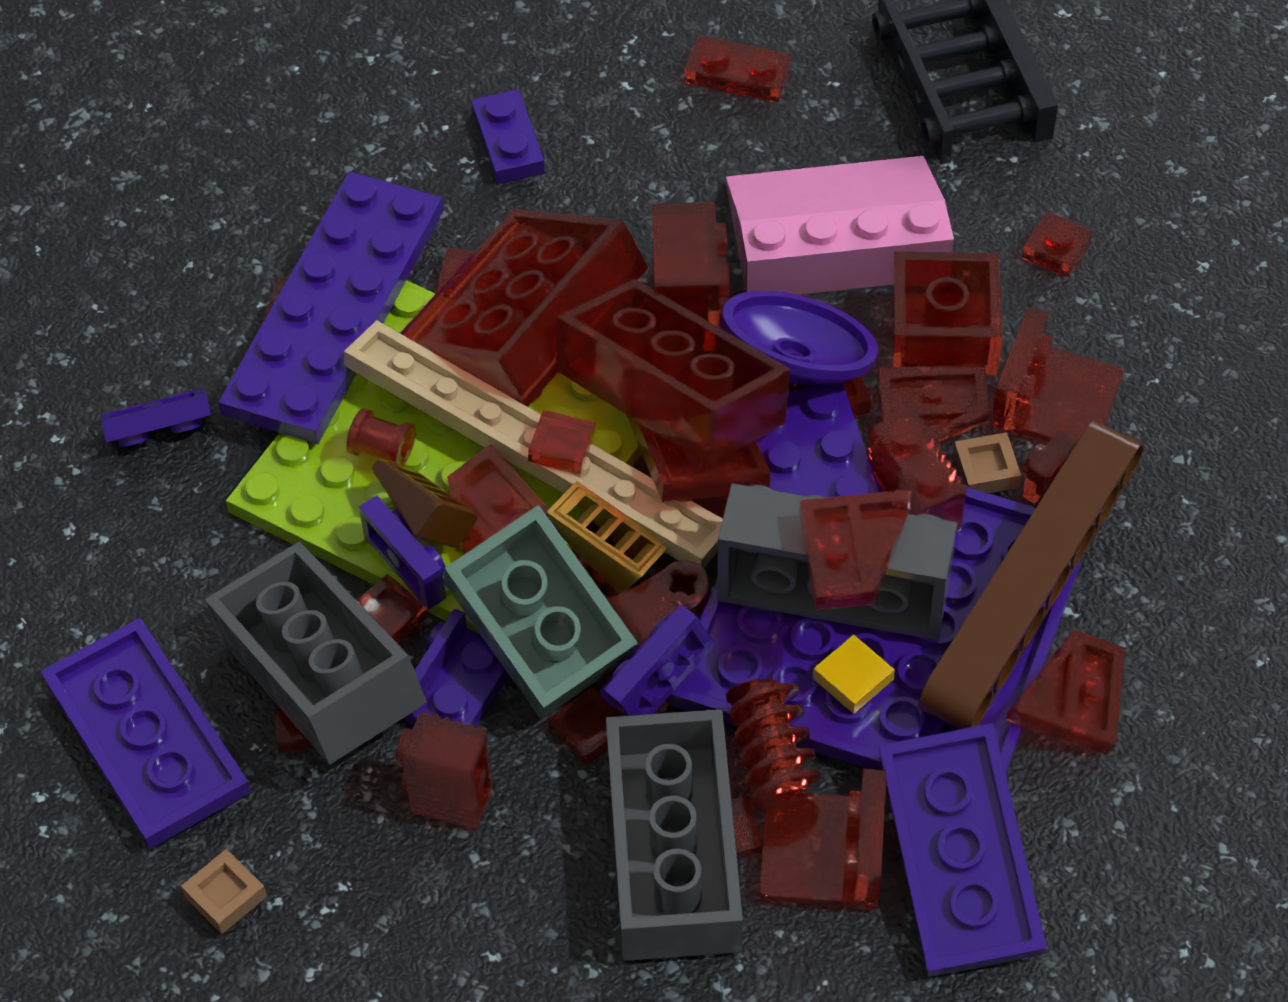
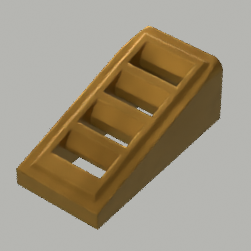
M578 481L545 512L561 537L620 595L638 581L667 549L655 535ZM576 505L584 512L577 520L567 515ZM591 521L600 528L595 534L586 528ZM608 537L616 544L614 547L605 541Z

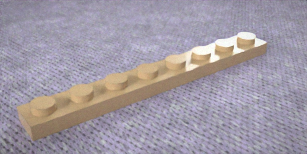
M376 320L344 351V366L558 491L565 493L578 481L655 535L667 547L665 553L700 573L718 552V536L722 518Z

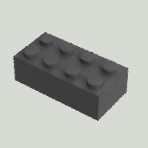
M732 483L718 536L717 601L939 640L950 583L957 522L942 520L929 514L912 515L889 511L876 505L867 504L860 506L831 501L819 495L802 496L779 492L762 485L744 486Z
M300 541L204 599L225 646L329 765L427 703L408 654Z
M722 709L606 717L623 961L742 952L743 918Z

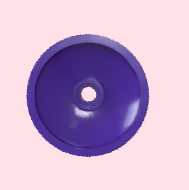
M778 291L740 293L725 303L720 318V324L727 339L743 357L764 373L787 384L819 386L852 381L868 373L873 368L878 355V345L875 338L857 320L828 304L796 294Z

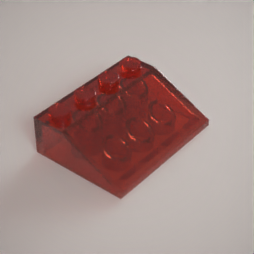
M513 209L400 334L529 407L531 403L541 396L543 389L561 368L572 360L574 353L587 338L601 327L606 316L619 301L632 291L634 284L648 269V266L622 219Z

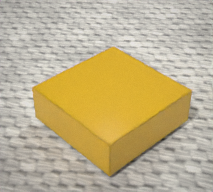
M853 634L814 668L813 679L855 714L894 680L895 669Z

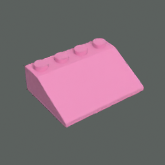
M924 156L726 177V188L745 292L778 291L801 295L950 278L954 243L945 199Z

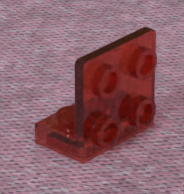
M1028 307L996 387L991 426L1073 450L1093 420L1106 425L1124 371L1117 366L1052 348L1054 337L1045 334L1049 313Z
M863 769L861 791L849 790V796L769 791L767 793L760 880V898L762 900L878 909L882 868L886 770Z

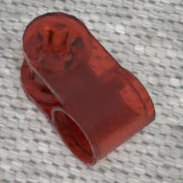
M676 561L638 586L620 593L610 602L612 608L638 642L636 649L650 635L654 626L670 612L675 611L680 604L692 613L693 607H695V615L700 620L709 600L707 597L709 590L708 576L705 570L697 563ZM674 577L676 578V586H674Z

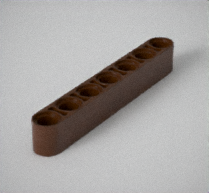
M1094 420L1088 425L930 675L919 700V710L959 730L980 725L1131 479L1142 456L1144 443Z

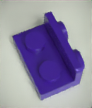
M680 604L675 611L670 612L661 619L635 652L617 667L609 681L601 688L599 694L606 703L623 716L654 714L715 646V643L698 617Z
M454 609L445 624L438 623L430 633L425 655L417 667L413 666L427 703L404 717V722L464 749L507 680L509 674L482 636L467 628L466 614L464 612Z

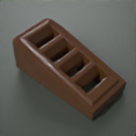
M377 460L373 465V473L415 537L452 548H457L478 518L471 508L418 471Z

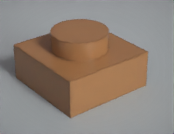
M1007 432L954 442L953 455L963 486L985 493H994L1020 487L1021 473Z
M227 849L181 885L184 897L221 934L267 897L264 885Z

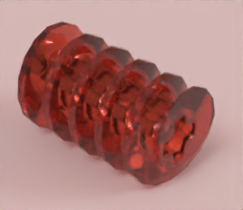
M757 679L730 688L725 695L727 702L732 705L730 710L731 721L738 727L735 737L737 744L743 748L740 754L742 766L749 770L745 777L748 788L754 791L751 796L752 806L757 809L771 810L785 807L801 800L806 795L807 788L821 781V774L817 770H802V766L816 759L814 749L796 747V745L810 737L809 728L804 726L791 727L792 723L805 716L804 708L800 705L785 704L799 695L798 685L792 683L780 684L777 680Z

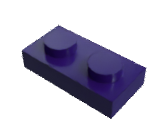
M519 89L472 99L473 116L497 185L545 174L544 159Z
M199 388L100 414L106 442L118 440L119 446L124 447L149 440V431L170 426L171 433H178L197 428L202 425L201 418L210 416L211 411L204 389Z
M377 495L360 505L359 511L364 538L427 610L446 599L443 579L446 566L438 552L431 545L423 547L414 537L397 509L391 511Z

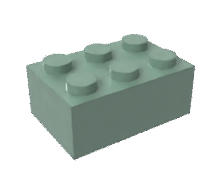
M539 505L444 568V584L540 719H543L614 670L635 652L638 642Z

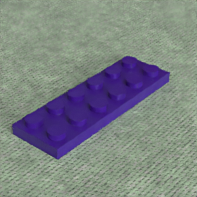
M349 171L218 402L221 415L319 444L356 375V372L344 366V351L376 320L382 324L384 323L444 211L443 198Z

